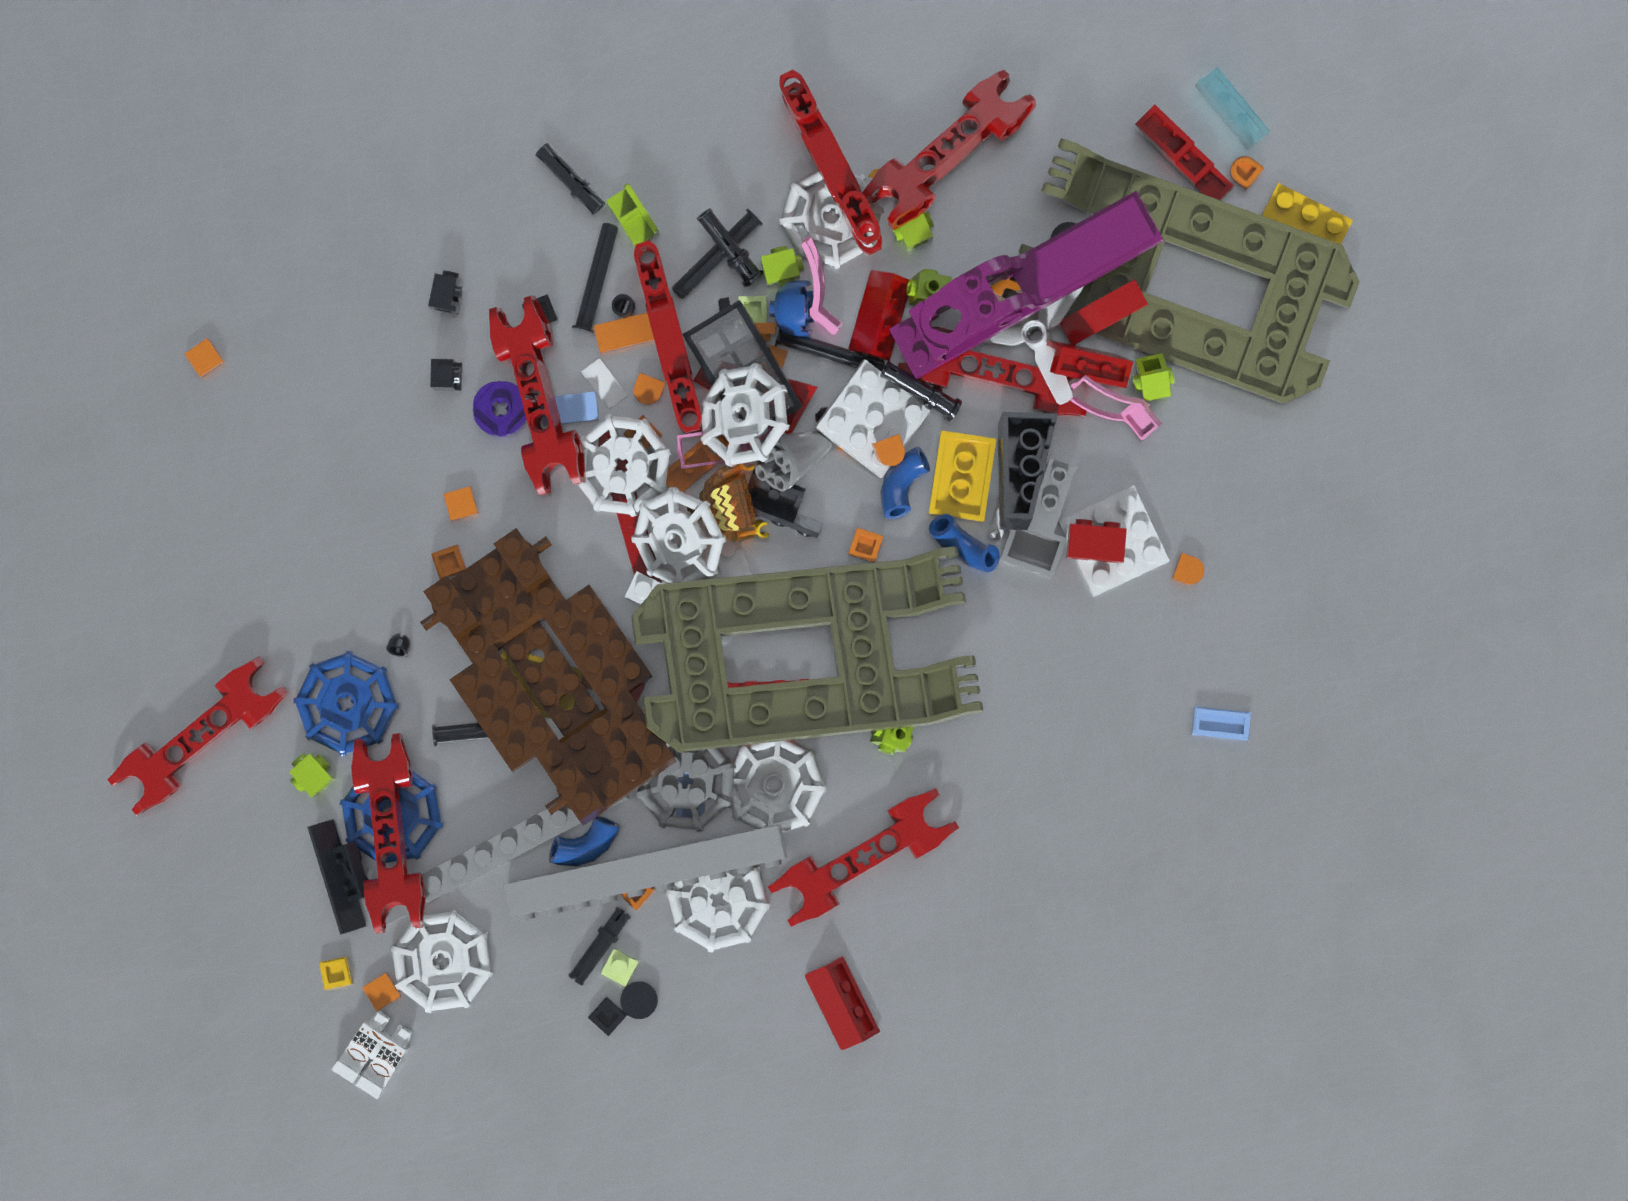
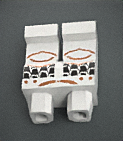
M377 1011L369 1021L367 1020L362 1024L342 1056L331 1069L353 1084L369 1060H372L356 1086L376 1099L382 1095L404 1055L410 1048L407 1045L413 1033L402 1025L398 1026L393 1036L385 1032L384 1028L391 1018L381 1011Z

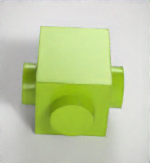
M926 211L918 218L893 230L897 241L902 240L908 251L933 241L930 228L934 227L929 212Z
M780 246L771 249V254L761 256L768 287L779 284L781 288V286L788 282L800 279L799 272L804 271L801 255H795L793 248L787 250V246Z
M1163 353L1135 359L1137 375L1132 376L1135 391H1140L1145 401L1171 396L1170 385L1175 384L1172 368H1167Z
M302 753L291 763L294 767L289 771L293 776L290 780L298 791L302 792L305 790L310 797L318 795L336 779L328 770L331 765L321 754L316 757L314 753H310L307 756Z

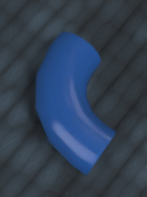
M919 446L906 452L903 460L899 464L891 466L885 474L880 494L882 510L887 519L900 518L911 511L908 497L910 486L915 479L930 471L927 457Z
M939 515L930 523L929 532L942 548L958 547L959 556L956 558L958 561L984 572H992L997 567L1000 559L998 548L968 534L951 515Z
M597 816L593 819L588 831L582 836L574 839L557 836L550 849L549 862L557 865L577 867L595 861L609 850L618 835L620 825L608 818Z

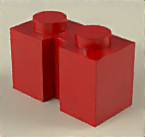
M1076 519L1075 524H1069L1066 559L1124 563L1127 528H1120L1121 523L1104 522V526L1092 525V520Z

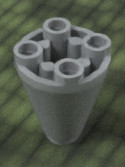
M818 431L783 434L769 453V459L764 462L757 461L755 473L761 481H766L774 489L781 492L793 487L828 454L832 447L831 440ZM767 437L760 440L761 444L765 441Z

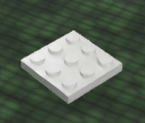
M863 360L814 428L879 478H882L890 466H885L877 460L872 443L900 434L903 446L905 447L931 410L925 408V405L905 390L880 377L881 371L867 360Z
M1134 485L1058 520L1062 533L1067 540L1069 524H1075L1076 519L1092 520V525L1104 526V522L1121 523L1120 528H1127L1124 563L1076 560L1093 597L1170 561Z

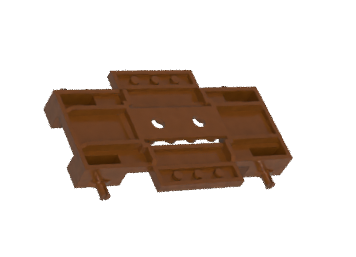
M515 528L493 543L496 549L452 579L449 580L445 576L423 592L430 601L434 613L420 621L426 631L439 622L448 627L472 662L470 666L449 680L510 770L515 772L537 757L556 786L559 795L545 805L546 809L553 815V813L566 806L573 811L584 826L677 761L667 747L666 742L646 728L645 714L630 694V692L653 676L592 587L587 585L566 600L540 561L539 554L553 546L545 536L534 545H531ZM545 619L605 706V709L602 711L599 709L540 623L542 620ZM501 648L506 651L564 736L560 740L498 650ZM535 649L544 652V660L538 665H534L529 661V654ZM565 695H572L576 700L575 706L570 710H564L560 706V700Z

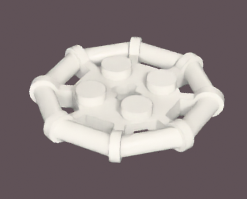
M817 170L795 183H790L789 194L782 218L779 219V225L783 226L797 251V255L800 254L802 259L807 258L801 246L803 239L794 224L803 223L814 242L817 241L832 246L833 254L819 250L818 252L822 263L834 266V269L840 268V265L863 252L855 244L838 254V245L853 236L826 185L820 191L811 195L805 191V189L823 180ZM854 174L863 192L868 185L865 180L866 177L863 174ZM801 196L806 200L802 216L794 217L798 199ZM876 201L869 205L879 223L884 210ZM831 209H835L836 215L840 216L839 220H834L832 224L827 223V218L823 217L824 212L829 213ZM867 232L864 234V237L872 236L874 233ZM873 242L868 245L862 243L866 247H873Z
M753 363L747 367L731 370L722 369L719 371V377L704 399L699 401L702 415V443L708 445L730 467L758 460L764 462L769 459V453L790 426L787 424L785 401L787 389L785 385H780L758 363ZM747 378L745 385L734 386V380ZM757 380L768 388L769 391L764 394L755 388ZM725 388L726 391L723 395L726 396L724 397V399L722 401H718L717 404H714L718 396ZM773 399L776 421L770 420L769 402ZM743 407L747 411L744 421L738 418V414L742 413ZM712 409L715 410V428L713 427ZM768 425L773 426L774 428L761 444L759 438L767 433ZM720 435L728 438V448L718 440ZM740 444H751L753 450L738 453Z
M608 414L605 415L603 421L583 437H580L585 453L586 483L579 484V487L593 504L595 511L630 514L631 517L638 515L640 511L639 505L643 500H650L667 491V472L669 457L672 455L671 449L665 446L651 427L648 419L640 420ZM617 428L637 431L633 438L619 437ZM606 431H610L611 438L603 445L598 447L593 444ZM643 436L647 438L655 449V453L649 454L640 442ZM588 450H591L595 453L593 459L594 467L593 470L586 472ZM619 458L621 460L627 459L629 462L626 465L628 470L625 473L622 470L617 471L616 469ZM658 459L656 478L653 480L650 478L649 468L652 460ZM594 476L604 488L601 496L587 478ZM644 484L652 487L635 500L634 492ZM612 492L626 494L627 503L611 501L608 498Z
M670 487L667 492L650 500H643L640 503V513L631 540L632 543L636 544L648 569L647 574L650 577L655 576L668 583L705 580L707 578H714L718 574L717 566L723 544L726 542V535H722L709 508L711 504L708 501L703 502L679 491L677 487ZM678 503L695 510L694 513L679 510ZM668 504L669 512L660 516L656 509ZM700 517H702L710 536H705L698 522ZM650 520L654 528L653 532L648 535L646 531ZM675 533L681 537L682 545L674 543ZM647 543L650 544V546H651V548H652V550H653V552H654V554H655V556H656V558H657L656 560H655V558H654V556H653V554H652V552H651V550H650V548H649V546H648ZM707 544H712L706 562L702 558V554L706 550ZM668 563L673 567L671 568L675 569L676 573L662 568V564ZM694 564L699 569L689 575L686 574V567Z
M792 740L738 746L739 750L732 762L736 765L731 794V802L733 803L731 806L732 818L754 829L781 824L782 832L801 826L807 827L824 792H827L814 749L809 750ZM775 747L774 756L757 760L752 754ZM780 747L801 757V759L794 764L780 756ZM748 758L753 765L746 779H736ZM806 763L812 785H803L798 768ZM775 777H778L782 789L780 791L775 790L773 793L769 792V785L766 784L767 780H773ZM736 784L745 785L750 802L744 807L742 806ZM802 791H812L800 812L795 805ZM754 806L768 813V823L747 811ZM791 809L796 817L774 823V814Z
M759 865L757 867L754 866V871L746 872V875L741 879L727 871V877L710 880L709 875L699 877V883H695L690 892L681 891L683 887L682 881L672 883V888L667 889L665 895H668L676 933L680 932L707 948V952H713L715 949L743 942L749 943L767 910H770L771 906L767 901L760 873L762 869ZM751 879L756 902L748 901L743 884ZM720 891L724 894L723 899L726 903L714 907L710 896L712 893L717 895ZM680 897L689 898L693 915L686 920ZM746 907L755 908L743 928L738 922ZM694 920H698L710 927V937L689 924ZM734 925L738 931L715 938L718 928Z
M454 909L452 912L424 915L423 928L415 929V927H412L411 922L397 942L391 945L390 951L393 953L396 985L394 986L397 990L400 989L425 1008V1012L428 1013L449 1008H468L471 1006L470 1002L489 977L492 978L494 973L491 971L487 942L488 934L486 932L483 933L458 914V910ZM448 923L447 930L443 933L429 934L426 926ZM454 926H457L473 940L465 944L460 938L452 934ZM420 930L424 937L414 951L407 949L406 947ZM477 945L479 968L471 966L469 948ZM439 953H443L445 958H449V963L445 964V969H440L439 965H434V959L438 958ZM404 955L411 956L414 974L408 978ZM469 972L478 974L465 992H463L459 984ZM418 979L427 985L430 989L429 997L414 987L411 982ZM454 989L457 994L454 997L435 999L438 990Z

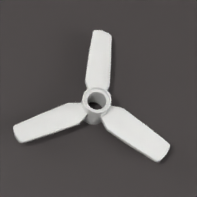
M1083 287L1040 310L1037 320L1028 321L1023 327L1015 324L983 342L1014 346L1026 342L1035 351V361L1059 405L1067 403L1073 397V392L1066 376L1050 372L1055 349L1046 344L1047 340H1052L1049 331L1059 326ZM1035 331H1042V336L1039 340L1031 341V336Z

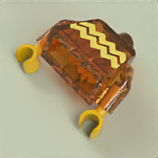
M740 463L734 467L726 465L718 469L704 483V489L699 493L701 501H708L711 504L709 508L722 535H726V540L740 542L753 539L755 535L764 539L769 537L768 532L760 533V528L769 523L759 519L756 520L745 473H741V471L753 470L755 464L745 467L743 463ZM687 507V511L693 514L695 510Z

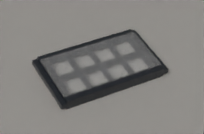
M741 300L682 334L712 385L719 377V371L722 369L731 370L758 363L780 385H785L787 389L785 394L787 416L803 407L800 398ZM747 378L734 380V386L745 385ZM757 380L755 388L764 394L768 392L769 389ZM725 388L723 389V391H722L721 394L719 395V398L721 399V401H722V400L724 399V397L726 396V395H723L724 392L726 391ZM773 399L769 402L770 420L776 421ZM743 407L742 413L738 414V418L744 421L747 411Z

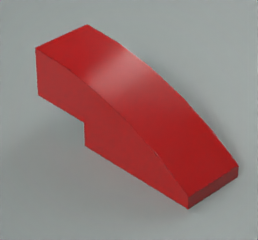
M1134 279L1064 318L1060 326L1070 344L1076 345L1146 307L1148 303Z

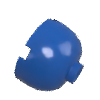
M809 280L792 281L784 284L777 291L775 301H770L769 304L770 317H775L776 324L781 331L791 336L809 337L813 331L807 330L808 323H814V319L810 316L814 295L813 291H807V286L811 285Z

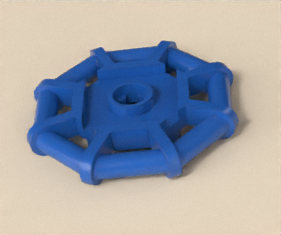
M347 650L345 654L316 664L313 662L309 665L310 670L297 697L293 699L306 732V739L324 745L340 753V756H346L347 753L353 752L355 739L347 741L348 732L362 727L368 734L356 739L364 740L366 746L382 743V737L396 709H399V703H396L386 674L387 669ZM344 666V674L338 677L328 679L324 675V672ZM354 666L372 676L366 681L351 675V667ZM319 678L323 682V686L316 699H309L311 691ZM376 680L384 702H376L370 686ZM348 695L351 697L350 702L353 703L352 709L347 708L345 711H342V705L338 701L340 698L345 699ZM308 704H315L319 710L321 721L316 726ZM375 708H384L373 729L368 722ZM325 726L331 727L341 732L340 741L320 731Z
M412 770L413 785L422 791L413 795L405 788H399L404 840L408 847L405 848L406 859L415 858L418 860L422 857V852L439 828L443 827V822H441L436 784H431ZM352 786L345 798L340 799L339 804L342 805L347 835L345 840L347 844L355 842L356 847L376 861L375 847L361 837L367 832L373 836L370 796H368L363 804L356 803L355 801L360 794H356ZM425 796L429 819L421 818L418 800ZM385 799L381 802V812H384L386 807L390 809L391 799ZM354 809L361 810L364 819V827L357 831ZM418 824L428 825L414 844L410 836ZM388 828V832L384 833L383 836L389 840V834L394 833V831ZM389 855L386 863L396 862L398 859L397 855Z

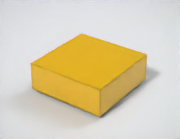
M348 956L319 962L324 990L353 984Z

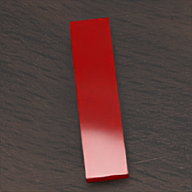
M1155 104L1135 123V126L1199 193L1221 201L1234 189V185L1214 167L1215 164L1195 146V142Z

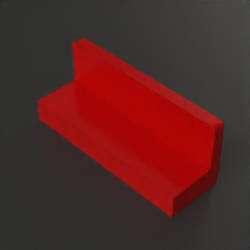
M877 270L870 271L848 347L849 350L890 361L895 340L889 329L901 323L908 299L906 289L909 279L895 273Z
M1047 340L1046 345L1055 349L1050 372L1077 379L1088 376L1097 383L1127 388L1134 361L1110 352Z
M843 956L805 974L809 987L841 1050L860 1044L880 1032Z

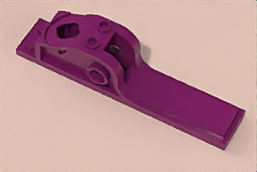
M1134 191L1023 254L1009 257L1008 255L997 256L965 272L910 309L911 317L889 330L914 377L918 379L1155 247L1164 240L1138 192ZM1014 276L1023 293L1014 295L999 303L991 286L1002 279L1005 281ZM951 308L961 312L962 319L951 333H943L931 326L933 320L939 318L940 314Z

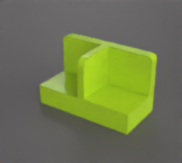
M627 183L624 185L625 189L606 200L633 245L636 246L638 243L653 239L660 233L632 187Z

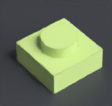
M738 296L754 323H767V296ZM739 318V326H744Z
M614 948L601 974L626 987L639 961Z

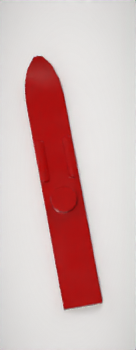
M609 430L599 437L598 447L611 438ZM619 458L616 469L617 471L622 470L625 473L628 470L626 468L628 460H621ZM637 491L634 492L635 500L638 499ZM611 493L613 501L627 503L626 494ZM640 511L634 517H631L630 514L617 513L634 575L637 571L650 577L647 574L648 569L636 544L632 543L631 536L634 535ZM647 543L648 546H649V548H650V550H651V552H652V554H653V556H654V558H655V554H654V552H653V550H652L650 544ZM655 576L650 577L660 583H663L662 579L657 578Z

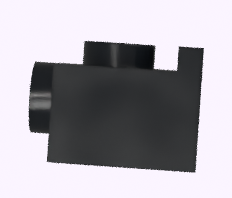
M443 270L442 275L435 273L428 304L431 310L458 315L459 309L454 305L455 302H460L463 286L459 285L458 273Z
M431 359L430 387L433 390L462 391V363H458L454 359Z

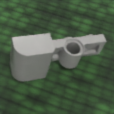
M1052 458L1049 459L1040 485L1028 530L1009 531L1000 557L1001 561L1054 578L1067 540L1066 537L1054 534L1077 467Z

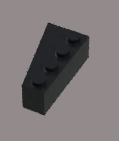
M1002 412L998 422L999 529L1028 530L1033 519L1058 414Z

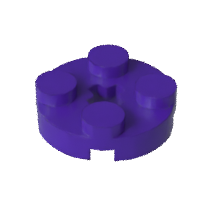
M507 381L490 382L481 387L474 397L473 415L475 422L487 434L502 438L518 432L526 423L527 419L519 389L515 384ZM496 402L499 404L506 402L508 404L506 406L508 411L506 415L499 414L496 416L494 414L496 411L494 404Z

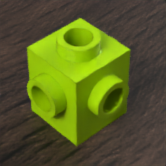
M932 269L921 270L908 281L906 293L910 296L909 305L916 306L952 281V277L939 275L936 270Z
M914 727L871 731L870 742L878 745L879 751L889 755H894V752H906V749L913 740L912 731Z

